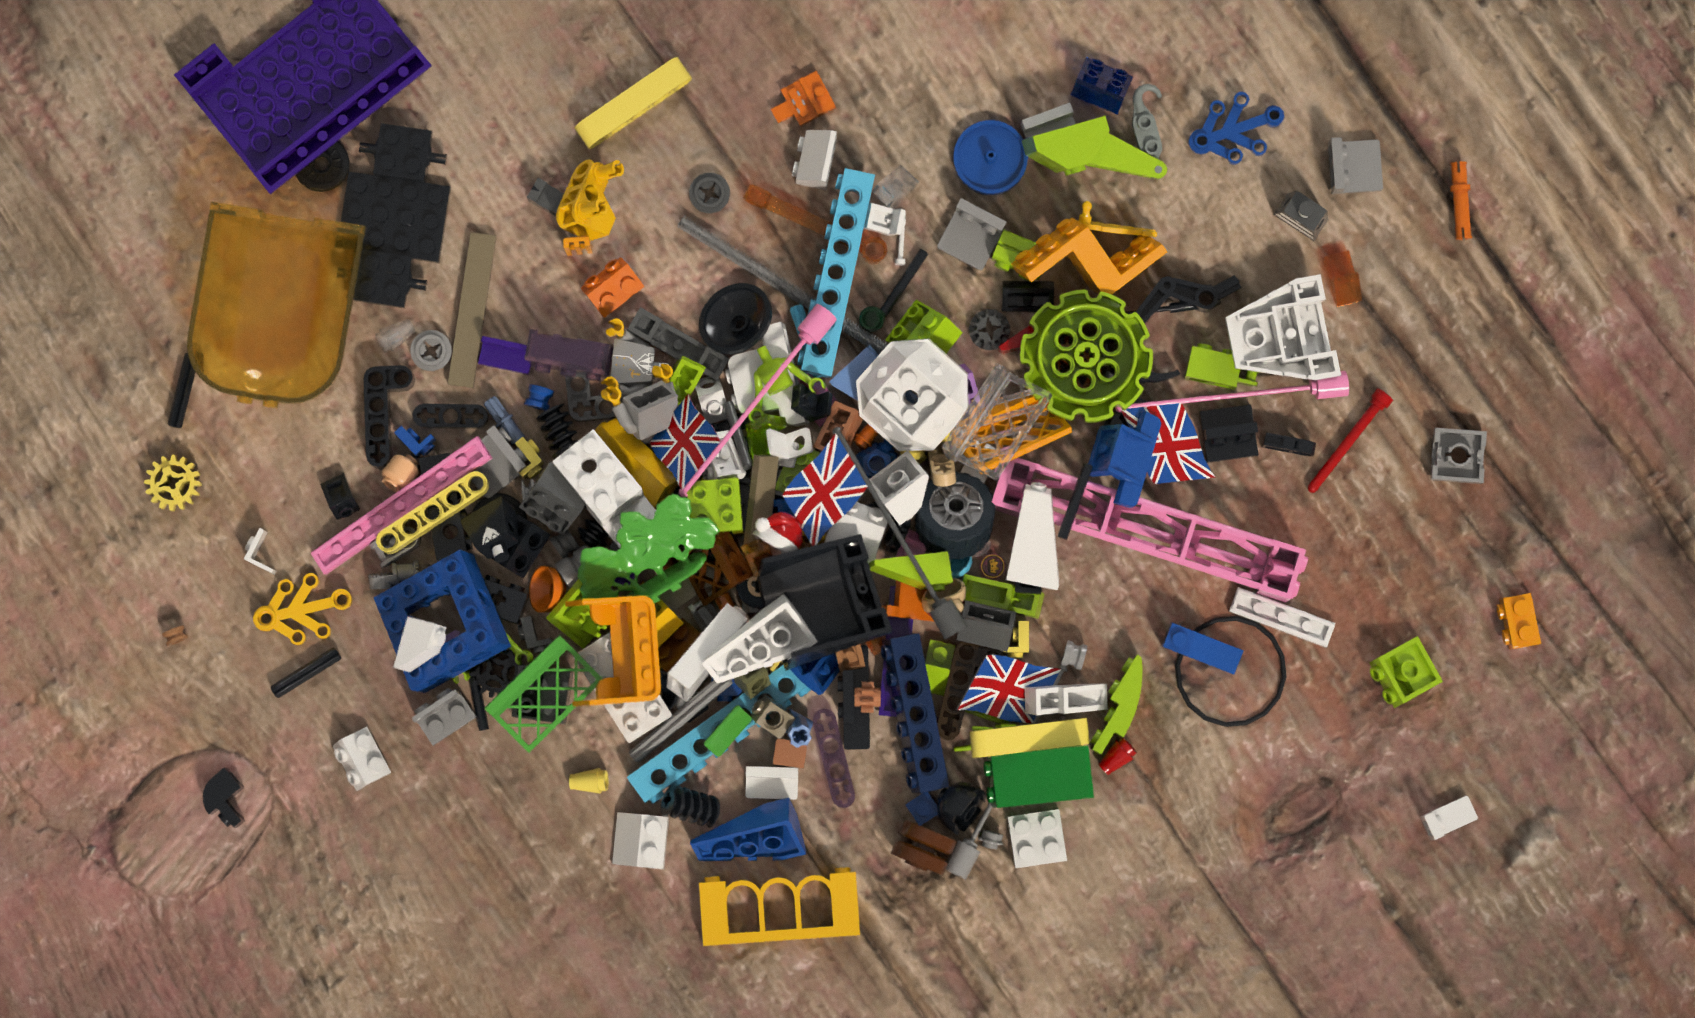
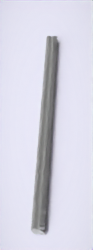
M686 215L681 219L677 226L678 228L700 240V242L702 241L711 249L719 252V254L721 253L727 259L729 258L730 261L738 264V266L746 269V271L748 270L757 278L765 281V283L767 282V284L809 310L813 295L810 297L811 294L807 295L808 292L805 294V290L802 292V289L799 290L800 287L797 288V285L794 287V283L793 285H791L792 282L788 283L789 280L785 282L786 278L783 280V277L780 278L781 275L778 276V273L775 275V272L772 273L773 270L769 271L770 268L766 270L767 266L764 268V265L761 266L762 263L759 264V261L757 263L756 260L753 261L754 258L750 260L751 256L747 258L748 254L745 256V253L742 254L743 251L739 253L740 249L737 251V248L734 249L735 246L731 248L732 244L729 246V243L726 244L727 241L723 243L724 239L720 241L721 237L718 239V236L715 237L716 234L713 235V232L711 234L710 231L707 232L708 229L704 231L705 227L701 229L702 226L699 227V224L696 226L697 222L693 224L694 220L691 222V219L688 220L689 217L685 219ZM846 316L844 317L843 332H846L849 336L851 335V337H854L860 343L862 342L865 346L870 345L879 354L886 348L887 342L884 343V340L881 342V338L878 340L879 337L875 338L876 335L873 336V333L870 335V332L867 333L868 330L864 331L865 328L862 330V326L859 328L860 325L856 326L857 323L854 324V321L851 323V319L848 321L849 318L845 319Z

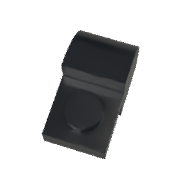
M224 767L207 782L203 791V804L209 815H213L219 810L221 813L218 817L227 827L232 825L233 828H238L245 820L229 801L243 790L244 786L228 768Z

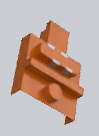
M815 71L781 89L780 91L786 101L772 108L771 111L778 123L795 116L801 127L835 109L836 105L818 72Z

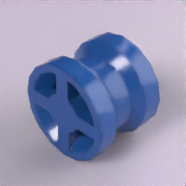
M529 384L528 390L530 394L525 399L524 405L542 411L549 409L550 405L548 402L553 397L554 391Z

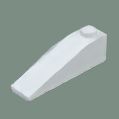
M783 594L763 608L701 663L718 684L745 675L749 671L761 667L766 668L772 666L773 663L789 659L791 652L809 648L818 641L786 595Z

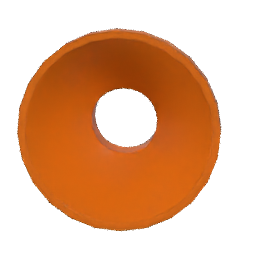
M539 566L534 571L530 580V603L536 612L549 613L564 597L566 584L555 568Z

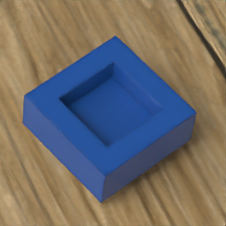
M928 792L922 793L905 805L920 826L938 815L937 805Z

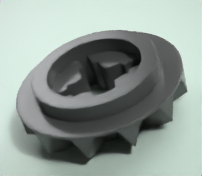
M703 173L697 176L691 183L689 197L692 205L700 212L712 214L721 211L728 204L730 188L722 176L716 173ZM715 184L714 193L719 199L711 197L704 203L705 193L700 188L709 190Z
M985 309L976 313L969 325V334L973 343L979 348L995 350L1008 340L1010 324L1006 316L999 311ZM987 319H989L992 326L1001 327L993 332V340H991L987 332H979L986 328Z

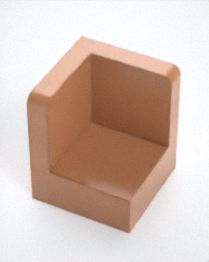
M777 739L773 765L804 769L807 745L797 748L790 744L789 740Z

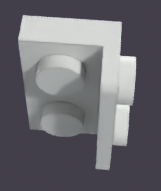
M720 431L716 433L722 441V439L729 431ZM732 438L727 441L702 473L704 480L744 478L746 471L743 470Z

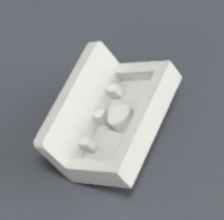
M367 727L342 738L333 745L335 757L338 762L342 763L346 771L347 780L354 786L356 791L391 773Z

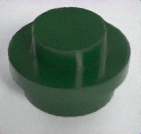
M869 306L860 313L859 322L862 328H865L868 332H876L883 327L885 316L880 308Z

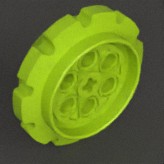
M1088 290L1066 292L1060 295L1059 305L1054 306L1047 302L1034 314L1029 322L1034 332L1023 335L1020 347V363L1029 367V371L1024 374L1023 379L1035 400H1040L1041 398L1048 400L1047 410L1050 413L1069 421H1073L1077 414H1081L1086 423L1104 421L1113 417L1114 407L1126 410L1143 392L1144 388L1140 385L1139 379L1149 378L1153 365L1152 348H1146L1143 344V341L1147 340L1150 334L1137 312L1132 314L1125 313L1124 307L1126 303L1120 298L1102 291L1099 292L1096 298H1091ZM1084 325H1093L1096 329V334L1092 337L1085 336L1082 332ZM1061 335H1068L1072 338V345L1063 347L1059 344L1058 338ZM1113 340L1117 344V350L1107 352L1103 347V342ZM1084 350L1089 351V355L1093 356L1088 362H1084V358L1079 356L1083 354ZM1060 360L1066 361L1070 367L1069 371L1065 373L1057 371L1055 367L1056 362ZM1105 365L1111 366L1114 370V376L1111 378L1103 377L1100 368ZM1079 376H1087L1091 384L1087 388H1080L1076 383V379Z

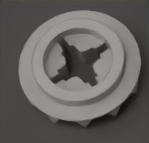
M427 330L414 338L410 353L412 360L419 368L434 372L444 368L448 361H450L452 347L449 339L443 333L436 330ZM425 342L432 347L440 345L436 350L437 360L431 355L423 357L427 352Z

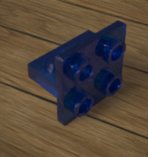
M1086 57L1070 95L1118 115L1133 76L1123 69L1107 66L1099 59Z

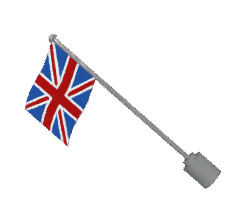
M985 655L956 710L978 711L1006 721L1036 724L1041 715L1025 714V688L1057 685L1064 671L1067 672V667L1064 665H1059L1058 668L1035 666L1008 656ZM989 803L970 840L964 838L963 842L957 840L953 853L947 859L948 865L946 870L964 880L967 879L980 854V851L977 850L978 845L974 841L992 809V803Z

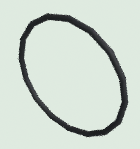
M1238 616L1214 618L1196 627L1193 631L1199 632L1216 622L1238 621L1256 627L1272 641L1280 657L1282 678L1275 698L1263 712L1244 721L1224 722L1206 716L1190 702L1182 686L1180 669L1183 658L1182 654L1179 653L1175 665L1177 687L1187 706L1203 720L1224 727L1248 725L1267 715L1280 699L1287 678L1285 656L1275 637L1258 622Z

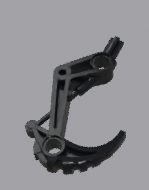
M1235 275L1215 286L1165 276L1159 280L1138 310L1125 311V313L1132 314L1137 312L1145 324L1156 312L1170 311V313L1197 310L1206 313L1220 305L1221 299L1242 287ZM1202 293L1209 294L1212 298V303L1210 305L1201 304L1199 302V295ZM1167 300L1174 302L1169 303V306L1161 307ZM1113 340L1103 342V347L1107 352H1110L1108 345L1114 342ZM1113 368L1110 371L1112 375H1114ZM1179 370L1170 373L1151 372L1149 378H1141L1139 383L1164 382L1179 376L1180 372Z

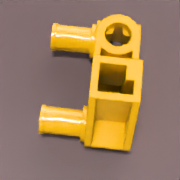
M588 159L576 167L556 212V220L563 230L577 236L588 235L590 241L609 235L616 217L604 195V191L609 179L620 177L624 174L623 164L619 160H615L603 165L600 162L594 163Z

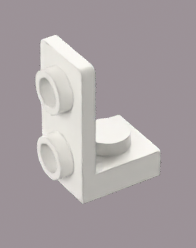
M1464 796L1420 816V819L1430 840H1436L1443 837L1444 834L1477 820L1478 817L1469 797Z

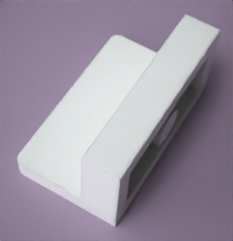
M1070 103L1022 120L1021 127L1025 137L1029 138L1074 125L1072 106Z
M746 766V798H790V800H796L798 797V768Z

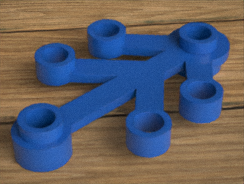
M1238 92L1233 98V107L1223 128L1212 132L1217 118L1223 115L1225 111L1224 103L1216 100L1209 107L1210 113L1203 128L1195 130L1190 135L1189 146L1196 154L1203 155L1212 152L1227 159L1230 164L1237 165L1243 158L1242 151L1238 148L1230 150L1216 142L1227 139L1250 150L1255 156H1262L1267 150L1265 141L1260 139L1252 140L1240 133L1263 125L1272 128L1278 127L1284 120V112L1280 107L1273 105L1269 106L1264 114L1236 124L1242 109L1249 103V96L1245 92ZM1243 96L1246 99V103L1239 104L1236 100L1237 97ZM1214 105H1220L1222 111L1220 113H1215L1212 107ZM1270 112H1277L1279 118L1276 120L1271 119ZM1204 137L1207 143L1199 145L1197 139ZM1261 144L1264 148L1263 151L1257 152L1254 149V145ZM1233 152L1238 153L1239 160H1232L1230 154Z

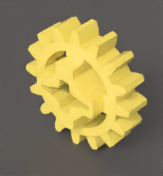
M172 455L171 460L168 461L165 456H162L161 464L152 463L155 467L154 471H146L151 478L144 480V483L150 485L151 488L145 492L148 495L154 494L151 502L155 504L160 501L159 508L163 510L167 505H169V510L173 512L176 505L181 510H184L185 502L194 503L191 498L192 495H200L195 488L202 486L201 482L196 481V478L201 474L198 471H192L196 466L194 463L191 462L186 465L187 458L185 457L178 461L177 456ZM173 466L183 468L186 473H176ZM163 472L161 480L157 482L159 474ZM172 477L179 480V482L175 483V489L168 486L171 483L170 478ZM187 484H190L188 491L184 495L183 491L185 489V486ZM168 492L174 500L165 499L160 494Z

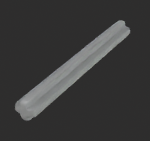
M732 679L718 684L713 680L630 750L629 754L636 762L643 760L732 685Z

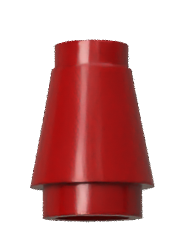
M1122 738L1120 741L1116 740L1098 765L1107 775H1110L1134 760L1133 756L1137 751L1125 738Z

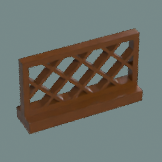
M729 531L719 532L715 535L714 546L710 549L716 558V562L708 559L709 549H702V552L707 555L706 561L699 569V573L695 572L688 577L703 606L712 603L740 583L753 577L750 568ZM681 545L678 546L681 552L685 550L682 549ZM694 549L689 551V555L693 554ZM707 565L715 568L714 579L706 576ZM721 571H723L728 580V585L720 582ZM705 582L713 585L710 597L704 589Z

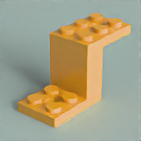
M1071 217L1070 219L1062 220L1056 226L1057 229L1052 233L1041 236L1036 241V245L1030 250L1020 252L1011 265L1018 274L1032 282L1067 255L1091 290L1097 294L1102 291L1112 295L1166 254L1167 251L1160 242L1153 238L1138 236L1131 241V246L1124 251L1115 253L1109 258L1090 229Z

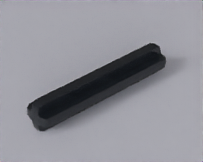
M184 354L168 419L170 427L182 428L199 356L196 354Z
M336 648L329 649L270 687L275 697H282L341 660L340 653Z

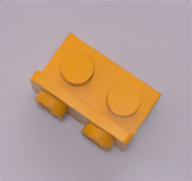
M1531 593L1499 599L1500 604H1497L1496 608L1499 620L1503 619L1505 630H1502L1504 645H1508L1509 650L1541 644Z

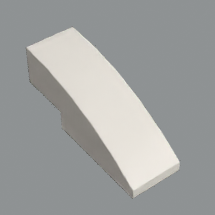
M1105 683L1025 688V714H1068L1108 710L1107 684Z

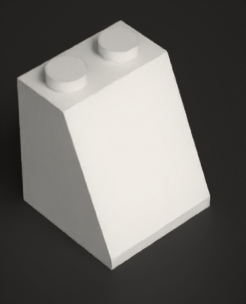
M856 502L853 508L829 529L825 543L861 534L869 557L868 563L876 559L888 521L881 509Z

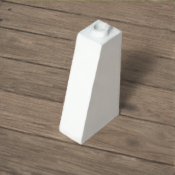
M1032 482L1031 485H1025L1006 580L1058 590L1059 570L1052 491L1045 484Z
M727 603L668 673L667 688L686 703L710 675L701 662L748 622L747 615L738 606L732 607Z

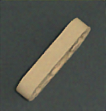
M940 443L933 451H928L933 484L945 487L956 482V473L951 446L946 443Z

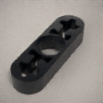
M420 404L413 411V420L421 428L480 429L487 424L489 418L486 409L477 404ZM423 409H427L429 414H436L435 409H440L438 414L440 423L435 424L436 418H427V422L423 423L422 419L418 418V414H422ZM454 409L458 413L457 420L451 424L446 423L443 419L445 411ZM461 409H466V415H473L475 410H479V413L483 415V419H479L478 423L475 424L473 419L465 418L466 424H461L463 420Z

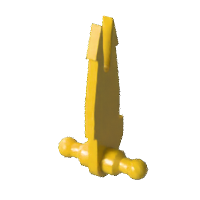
M1085 201L1082 204L1083 210L1082 214L1079 215L1078 221L1086 225L1090 230L1157 237L1156 230L1091 221L1090 210L1092 204L1089 201Z

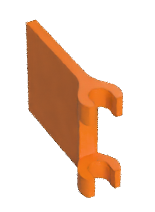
M896 581L894 605H882V607H885L887 616L934 622L933 618L922 608V597L927 589H918Z

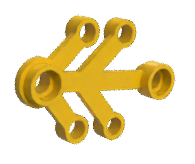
M308 573L304 576L303 584L289 607L278 610L285 596L290 595L294 591V584L288 579H283L278 583V590L268 606H261L255 611L253 622L262 631L275 629L288 637L294 645H302L306 641L305 633L298 629L293 630L280 620L292 618L315 632L318 638L327 639L331 635L330 626L325 623H319L305 614L333 607L338 610H346L352 604V595L345 589H337L329 598L304 603L311 590L319 585L318 576ZM310 576L316 579L315 584L312 586L307 584V578ZM289 583L290 590L283 592L281 589L282 584ZM341 595H345L347 598V602L343 605L338 603V597ZM270 614L271 621L264 623L262 621L263 615ZM322 626H325L328 630L325 636H320L318 632ZM295 633L302 634L300 642L294 641L293 636Z

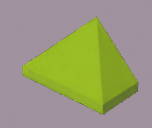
M684 356L676 361L672 376L669 378L670 382L673 381L675 392L678 395V405L688 394L691 396L706 368Z

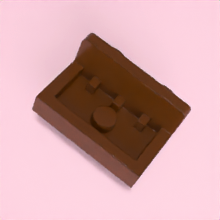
M683 617L681 620L684 623L658 648L659 666L667 673L670 672L702 634Z

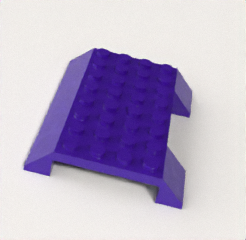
M311 0L313 2L311 6L235 66H232L216 44L213 43L174 74L270 195L432 67L378 0Z

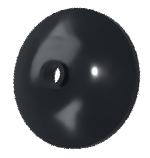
M736 283L720 289L710 297L700 314L699 332L703 341L709 348L721 354H736L753 347L762 339L770 326L772 319L770 300L760 288L752 284Z

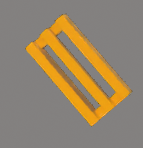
M588 235L563 239L567 256L572 255V250H576L577 255L583 254L582 249H586L588 254L593 253L592 243Z

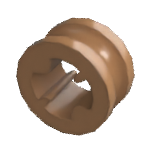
M183 625L162 633V636L167 639L166 646L180 643L189 638L187 634L183 633L185 629Z

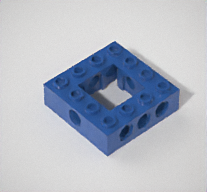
M458 550L373 597L396 655L407 617L420 620V618L410 614L422 607L427 608L431 606V602L444 595H452L466 629V632L444 643L440 653L411 672L403 671L410 690L426 693L511 647L478 564L471 553Z

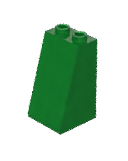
M1088 745L986 757L987 761L983 762L984 775L989 777L990 787L986 788L987 801L992 803L993 808L1094 798Z

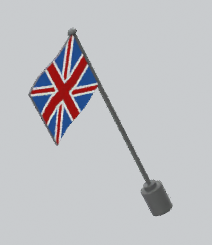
M835 427L833 429L834 436L819 456L794 477L782 495L795 518L800 523L812 546L817 545L825 533L853 508L868 488L934 599L935 603L931 605L933 610L929 613L944 639L966 628L967 624L952 599L946 601L945 597L942 599L938 598L840 431L842 428Z

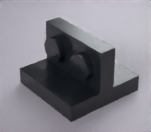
M1251 404L1199 412L1207 463L1256 457L1259 455L1256 440L1258 427L1257 422L1253 420Z

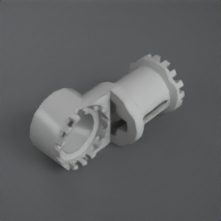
M418 560L408 564L392 562V573H380L381 575L378 573L376 575L369 574L370 589L391 588L399 584V582L419 573V570H417L419 569Z

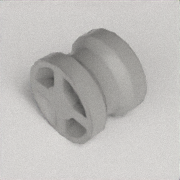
M1067 640L1061 665L1067 666L1070 664L1075 666L1076 669L1081 670L1088 645L1082 644L1078 646L1073 641Z

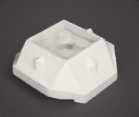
M929 338L891 341L856 380L860 417L898 451H933L969 412L968 373ZM907 390H913L918 394V401L916 403L907 401L905 397Z

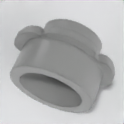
M983 830L982 836L978 838L983 841L982 846L997 850L998 845H1003V834Z

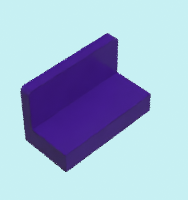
M482 336L479 365L526 375L530 374L535 351L533 346Z

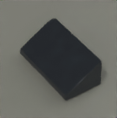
M1053 281L1002 282V312H1037L1047 302L1054 305Z

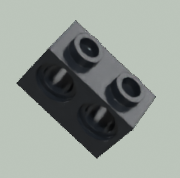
M516 514L519 541L507 549L509 558L499 564L524 579L551 534Z

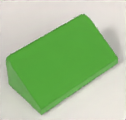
M736 705L706 739L704 746L717 757H720L751 722V716L739 705Z

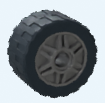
M955 472L956 482L953 485L945 487L936 486L933 484L932 479L927 483L922 506L916 513L915 529L920 542L925 545L927 550L933 553L948 551L949 559H964L965 557L975 555L976 552L981 551L985 544L988 543L993 529L995 505L992 502L993 495L990 493L988 486L982 483L979 478L973 477L968 473Z

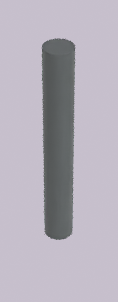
M727 401L723 406L730 428H732L737 422L738 416L734 403ZM739 426L733 434V438L743 470L748 471L752 469L753 463L741 426Z

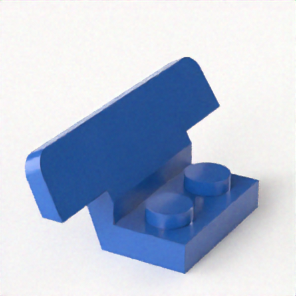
M1147 411L1140 413L1135 430L1123 424L1099 426L1088 464L1093 466L1090 474L1091 477L1111 475L1115 479L1120 480L1113 503L1127 508H1132L1138 503L1161 427L1160 419Z

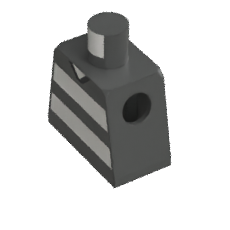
M1298 191L1287 193L1273 214L1312 241H1315L1328 221V211Z

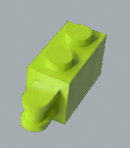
M1198 343L1197 347H1191L1184 379L1235 390L1237 384L1257 387L1258 383L1255 381L1257 373L1260 372L1247 371L1246 379L1239 378L1241 369H1235L1230 349H1223L1222 352L1212 350L1213 346Z

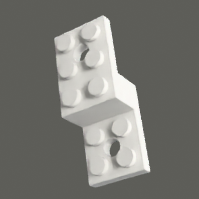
M594 429L552 461L585 502L590 514L619 549L621 544L616 540L618 530L622 528L620 523L621 512H640L647 519L654 518L656 510L644 496L640 485ZM586 460H593L596 462L597 468L595 471L587 473L582 469L583 463Z

